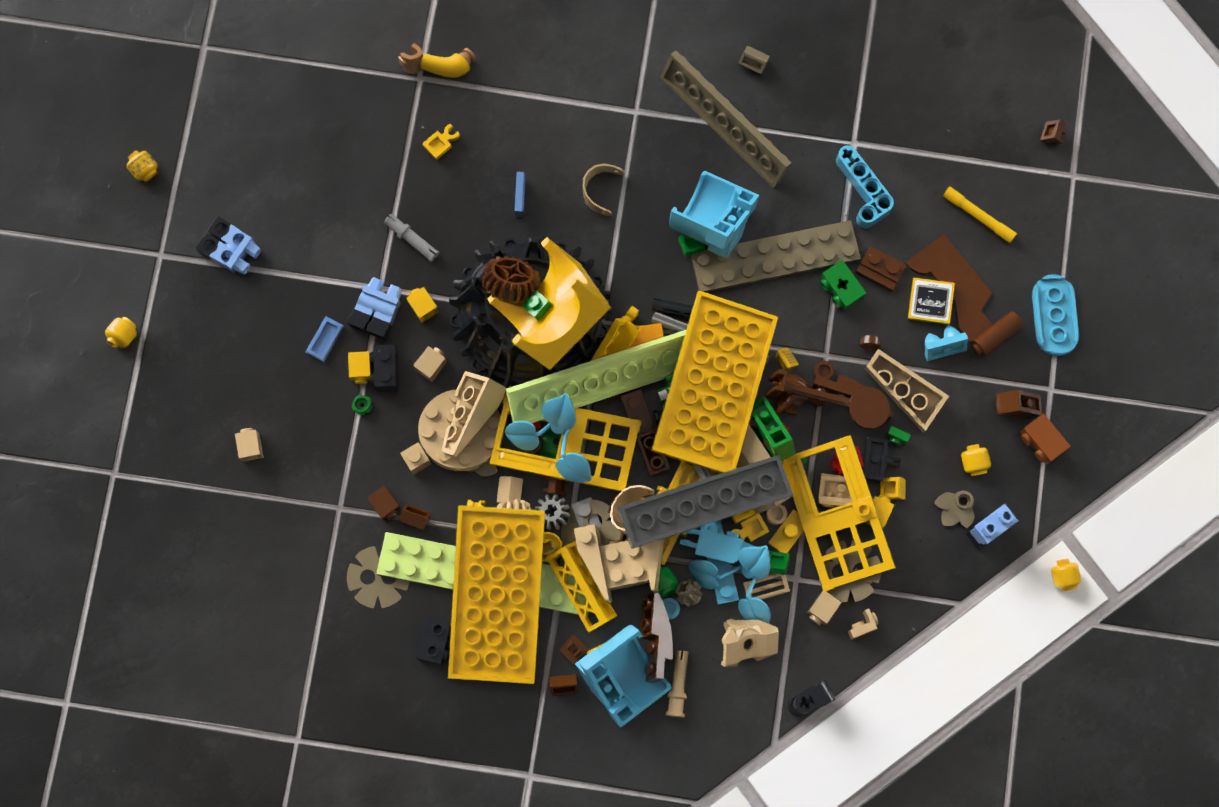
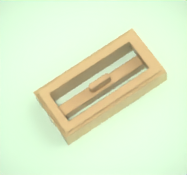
M771 574L764 579H757L755 584L781 577L782 581L754 588L751 594L784 585V589L763 594L756 598L764 600L790 592L786 575ZM752 580L743 582L746 594Z

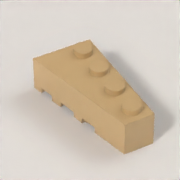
M879 349L865 368L871 377L922 432L927 430L949 397Z

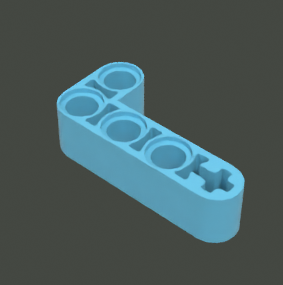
M843 146L839 150L836 163L866 202L856 217L857 224L864 229L870 228L890 213L894 200L852 146ZM854 171H861L863 173V176H856L854 174ZM871 186L876 192H868L866 187ZM884 202L888 208L883 209L878 203ZM862 214H869L871 216V220H865L862 217Z

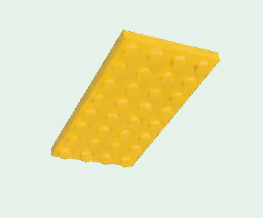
M702 291L697 292L651 451L718 473L736 469L778 320L777 316Z
M458 506L448 678L535 683L545 523L544 510Z

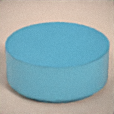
M673 598L662 600L669 620L676 618L680 612L679 603Z

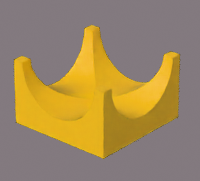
M546 237L541 244L549 254L550 265L545 279L539 285L538 292L553 304L548 311L537 320L522 307L524 303L520 301L517 304L511 301L507 303L505 300L499 301L497 297L493 298L492 295L488 298V301L522 334V336L517 334L512 340L513 343L550 370L611 307L582 265Z

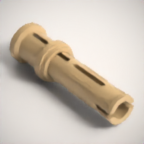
M675 651L672 690L667 694L669 707L668 711L665 712L666 716L685 718L683 706L687 696L684 693L689 652L683 651L681 660V651Z

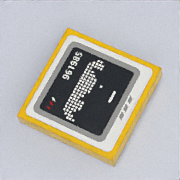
M913 278L908 319L949 325L955 283Z

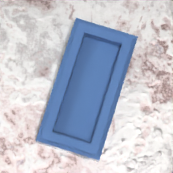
M517 172L515 217L524 216L526 181L524 172Z
M325 316L308 346L306 354L325 363L345 328L344 325Z

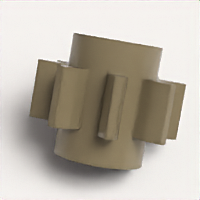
M690 579L682 581L676 588L675 593L678 595L676 600L681 605L685 604L687 607L696 605L702 596V593L699 591L701 586L696 581L692 582Z

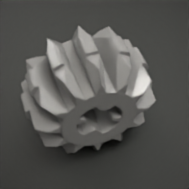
M554 494L552 500L549 495H546V502L539 499L538 502L542 506H537L534 510L545 511L544 526L546 525L547 530H551L553 524L555 529L559 530L560 526L558 523L561 522L563 525H566L567 523L563 518H570L571 516L565 512L570 509V506L564 505L566 502L564 498L558 500L557 494ZM551 508L557 510L554 512L555 516L553 517L549 514L551 513Z

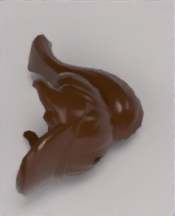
M787 374L786 380L791 381L792 384L811 388L809 383L799 375ZM782 392L776 397V414L778 417L782 412L798 415L792 408L800 406L806 400L813 402L818 407H821L825 401Z

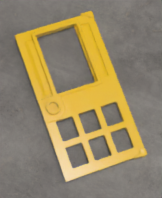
M505 392L503 409L489 464L570 481L560 475L556 468V461L562 458L563 433H561L556 459L500 448L508 414L511 415L507 393ZM581 408L574 409L576 422L567 434L565 454L577 453L582 455L587 461L597 462L595 475L591 476L592 479L590 481L582 482V484L620 492L626 489L642 420ZM588 420L606 423L604 435L598 436L585 433ZM611 425L630 428L628 440L622 441L609 438ZM584 439L602 443L599 456L581 453ZM607 444L625 448L623 461L605 458ZM603 464L621 467L618 481L600 477Z
M851 435L796 453L781 461L791 490L794 493L793 499L824 591L828 592L837 586L896 568ZM835 448L853 502L819 513L801 459ZM870 521L875 539L861 543L856 525ZM850 527L856 545L842 550L836 531ZM830 534L836 552L822 556L816 538ZM878 544L883 563L870 567L864 548ZM858 551L863 569L849 573L844 555ZM838 557L844 575L830 580L824 561Z

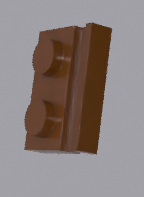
M869 246L856 274L892 292L906 264Z

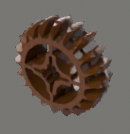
M497 256L496 259H490L484 266L481 276L482 287L486 289V293H492L493 298L497 297L499 301L505 300L507 303L510 301L515 304L519 301L525 303L536 290L538 291L540 285L539 272L535 270V267L529 266V262H523L522 258L519 260L515 259L514 256L512 258Z

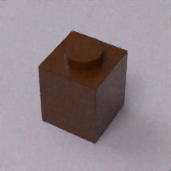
M385 486L367 497L383 521L387 519L390 521L399 514L398 511L401 508Z

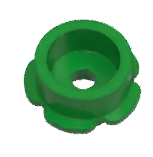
M359 395L352 402V409L358 415H365V413H369L372 410V400L368 396Z

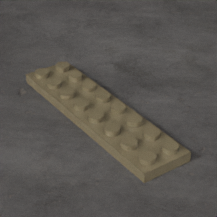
M677 51L670 54L660 78L772 188L779 184L791 165L788 158L761 134L757 127L753 126L727 98L719 93L714 85L710 84L684 56Z
M851 220L737 243L727 258L716 255L709 250L691 256L698 289L705 293L828 268L841 260L848 264L860 261L861 259Z

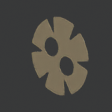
M591 500V512L588 516L583 517V527L588 525L591 515L598 514L602 518V525L599 527L602 546L609 545L610 542L607 539L619 540L621 531L613 525L611 520L607 521L610 517L608 513L610 506L599 500ZM573 508L568 513L571 515L570 519L575 523L566 522V525L562 524L561 538L563 544L576 542L574 529L579 528Z
M852 540L851 547L856 545L854 540ZM845 541L839 542L842 550L847 548ZM834 545L826 551V554L836 552ZM871 547L864 548L866 557L872 551ZM854 551L844 555L849 573H852L853 567L858 563H862L859 553ZM877 555L867 559L870 567L880 564ZM838 557L833 558V562L824 561L830 580L834 579L832 575L833 567L840 564ZM881 573L837 586L827 593L841 602H847L851 590L854 601H861L874 591L866 581L879 583Z
M372 546L360 551L355 558L362 566L350 563L348 567L347 585L349 591L362 588L354 598L360 604L370 608H374L377 596H379L382 608L397 603L402 597L395 588L407 591L410 581L396 578L393 584H385L382 581V575L376 574L380 557L378 558L376 547ZM364 570H372L375 573L373 583L368 585L362 583L360 575Z

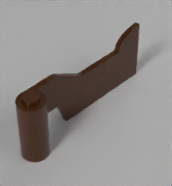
M944 234L905 262L916 273H931L937 281L955 283L953 301L955 303L958 328L961 333H966L968 341L972 345L971 348L977 356H987L1024 328L1021 318L1013 311H1010L994 324L988 320L981 310L992 295V292Z

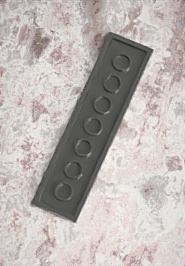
M777 455L619 506L618 511L631 549L792 497L793 493L781 459Z

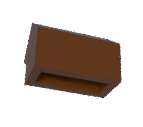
M406 504L402 509L399 521L425 532L431 513Z
M576 674L549 677L551 696L578 693Z

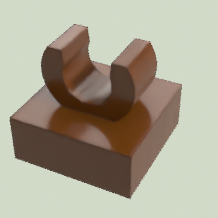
M1060 119L1046 122L1040 141L1045 144L1064 143L1061 136L1067 134V130L1064 128L1065 122Z
M548 476L543 477V480L549 481L548 488H543V491L553 495L566 496V480Z
M573 634L558 650L575 665L589 649Z

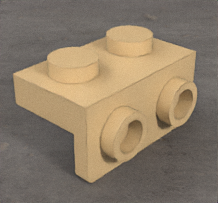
M821 473L818 501L822 506L833 508L835 505L842 506L853 502L844 476Z

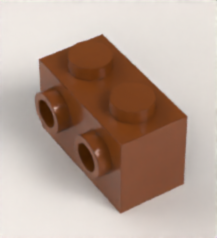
M1044 413L1020 431L1023 442L1031 446L1035 451L1036 458L1046 465L1070 447L1069 443Z

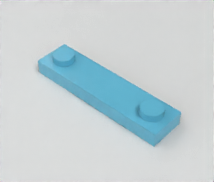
M721 520L700 527V530H705L706 526L718 528V533L724 534ZM707 557V561L717 567L718 575L732 570L731 563ZM733 574L718 580L719 584L714 589L717 604L721 605L739 601Z

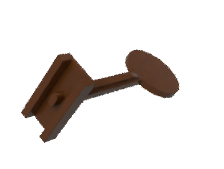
M778 369L768 379L769 382H772L773 388L765 394L766 398L774 399L782 392L787 394L793 393L848 408L849 415L855 424L864 429H874L881 426L887 420L890 413L887 397L880 390L873 387L859 389L851 398H846L792 384L791 381L786 380L788 371Z

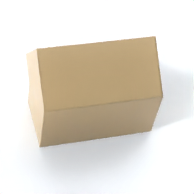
M500 476L497 503L508 501L509 499L520 501L523 479Z

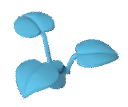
M567 393L544 403L541 410L548 424L539 432H536L535 426L528 421H516L506 427L505 434L508 439L518 448L527 451L537 448L539 445L537 436L542 435L549 428L556 434L563 433L562 458L556 461L558 472L565 479L573 482L582 483L592 479L590 465L582 455L577 453L565 454L567 434L576 422L575 410Z
M768 546L745 547L741 549L738 554L740 565L722 575H718L717 567L709 561L692 560L688 563V568L694 580L701 587L709 590L715 589L718 586V580L742 569V574L746 578H752V581L747 591L746 599H740L738 602L739 611L745 620H760L769 624L771 614L767 604L759 598H751V592L756 580L766 578L770 572Z

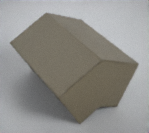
M747 45L739 64L761 74L768 64L770 56Z

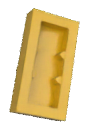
M793 510L768 542L778 552L788 553L804 532L797 511Z

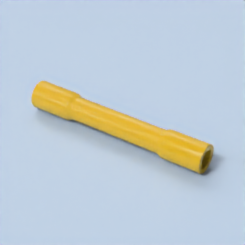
M949 186L943 194L944 198L982 222L1008 243L1016 236V232L975 206Z

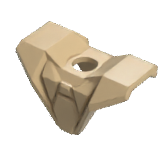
M729 619L724 622L726 633L722 638L724 650L723 661L721 662V665L724 667L737 666L740 661L749 658L760 661L778 653V627L760 620ZM747 639L752 641L749 649L744 648V643Z

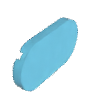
M1055 274L1047 275L1036 283L1032 291L1036 340L1039 347L1045 353L1052 356H1064L1070 353L1079 341L1075 291L1072 284L1068 283L1064 277Z

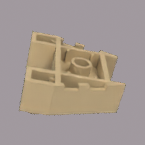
M595 524L574 529L577 549L606 601L609 603L613 602L612 590L650 583L651 591L658 593L665 538L631 549L629 541L602 546L599 528Z

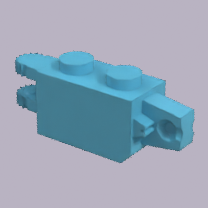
M706 526L705 530L692 529L685 532L699 535L698 543L686 539L680 540L681 545L696 548V555L729 563L738 561V554L741 549L756 547L744 542L743 539L739 538L738 533L727 531L726 535L718 533V528Z

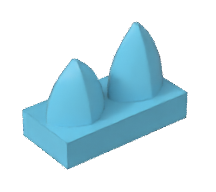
M946 325L944 338L942 339L928 333L924 343L926 360L931 361L967 351L968 337L966 333H960L950 325Z

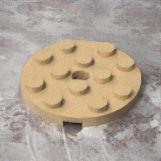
M450 390L433 398L424 408L418 425L419 441L422 449H424L430 459L445 469L453 471L476 469L491 458L501 416L497 409L457 457L442 452L446 430L451 425L453 416L450 415L451 409L456 407L458 399L455 397L456 390Z

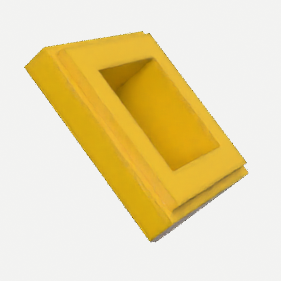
M788 348L777 351L775 357L784 370L789 372L799 365Z
M901 477L884 478L883 482H880V495L890 500H905L906 480Z

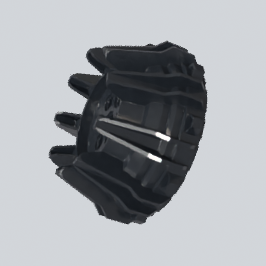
M526 231L525 243L519 244L514 238H509L505 240L503 248L494 241H489L492 251L481 254L478 250L475 251V257L479 265L476 267L466 266L462 272L464 279L454 280V288L461 291L458 297H449L450 305L458 308V312L450 316V323L452 328L458 329L452 334L454 342L462 340L465 346L460 350L461 356H472L471 369L477 374L488 372L487 378L492 380L495 378L504 382L503 386L506 388L510 384L519 385L591 361L592 358L590 356L594 350L597 351L601 344L599 340L604 339L609 331V328L603 324L602 320L612 316L611 308L550 370L513 343L512 340L516 335L522 336V334L497 308L489 303L488 298L492 293H486V289L482 287V271L490 259H496L497 256L501 258L504 256L512 258L514 256L515 259L519 260L522 258L523 262H529V266L535 267V270L539 272L541 284L548 273L550 265L549 254L541 244L547 237V232L543 233V238L531 239L529 231ZM561 241L556 243V245L582 265L605 300H609L610 291L601 290L604 286L601 276H592L589 273L594 266V260L591 258L586 262L578 259L581 254V247L567 251V244Z

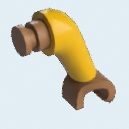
M416 44L411 46L412 56L405 53H400L399 56L400 65L407 73L414 74L425 70L449 78H458L466 74L470 70L469 65L475 60L474 53L468 48H465L460 54L455 53L450 57H438L429 54L423 55L422 49Z

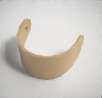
M605 163L594 165L583 177L584 199L591 210L598 214L611 216L612 212L597 205L589 198L586 193V186L596 174L610 172L623 175L625 171L617 166Z
M641 485L630 486L622 490L611 506L610 517L613 525L626 535L618 507L635 502L641 497L653 495L655 491Z

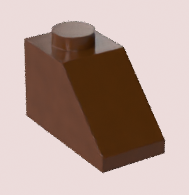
M1022 390L996 393V409L999 415L1008 417L1042 415L1041 395Z

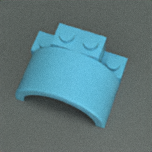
M703 171L683 213L678 212L676 207H673L671 210L670 228L705 245H709L707 250L727 258L742 238L747 219L756 208L759 195L707 171Z
M628 625L599 648L594 649L575 663L592 693L604 704L610 716L620 728L672 688L665 678L655 683L645 682L646 674L644 669L647 663V655L636 638H641L642 634L632 625Z

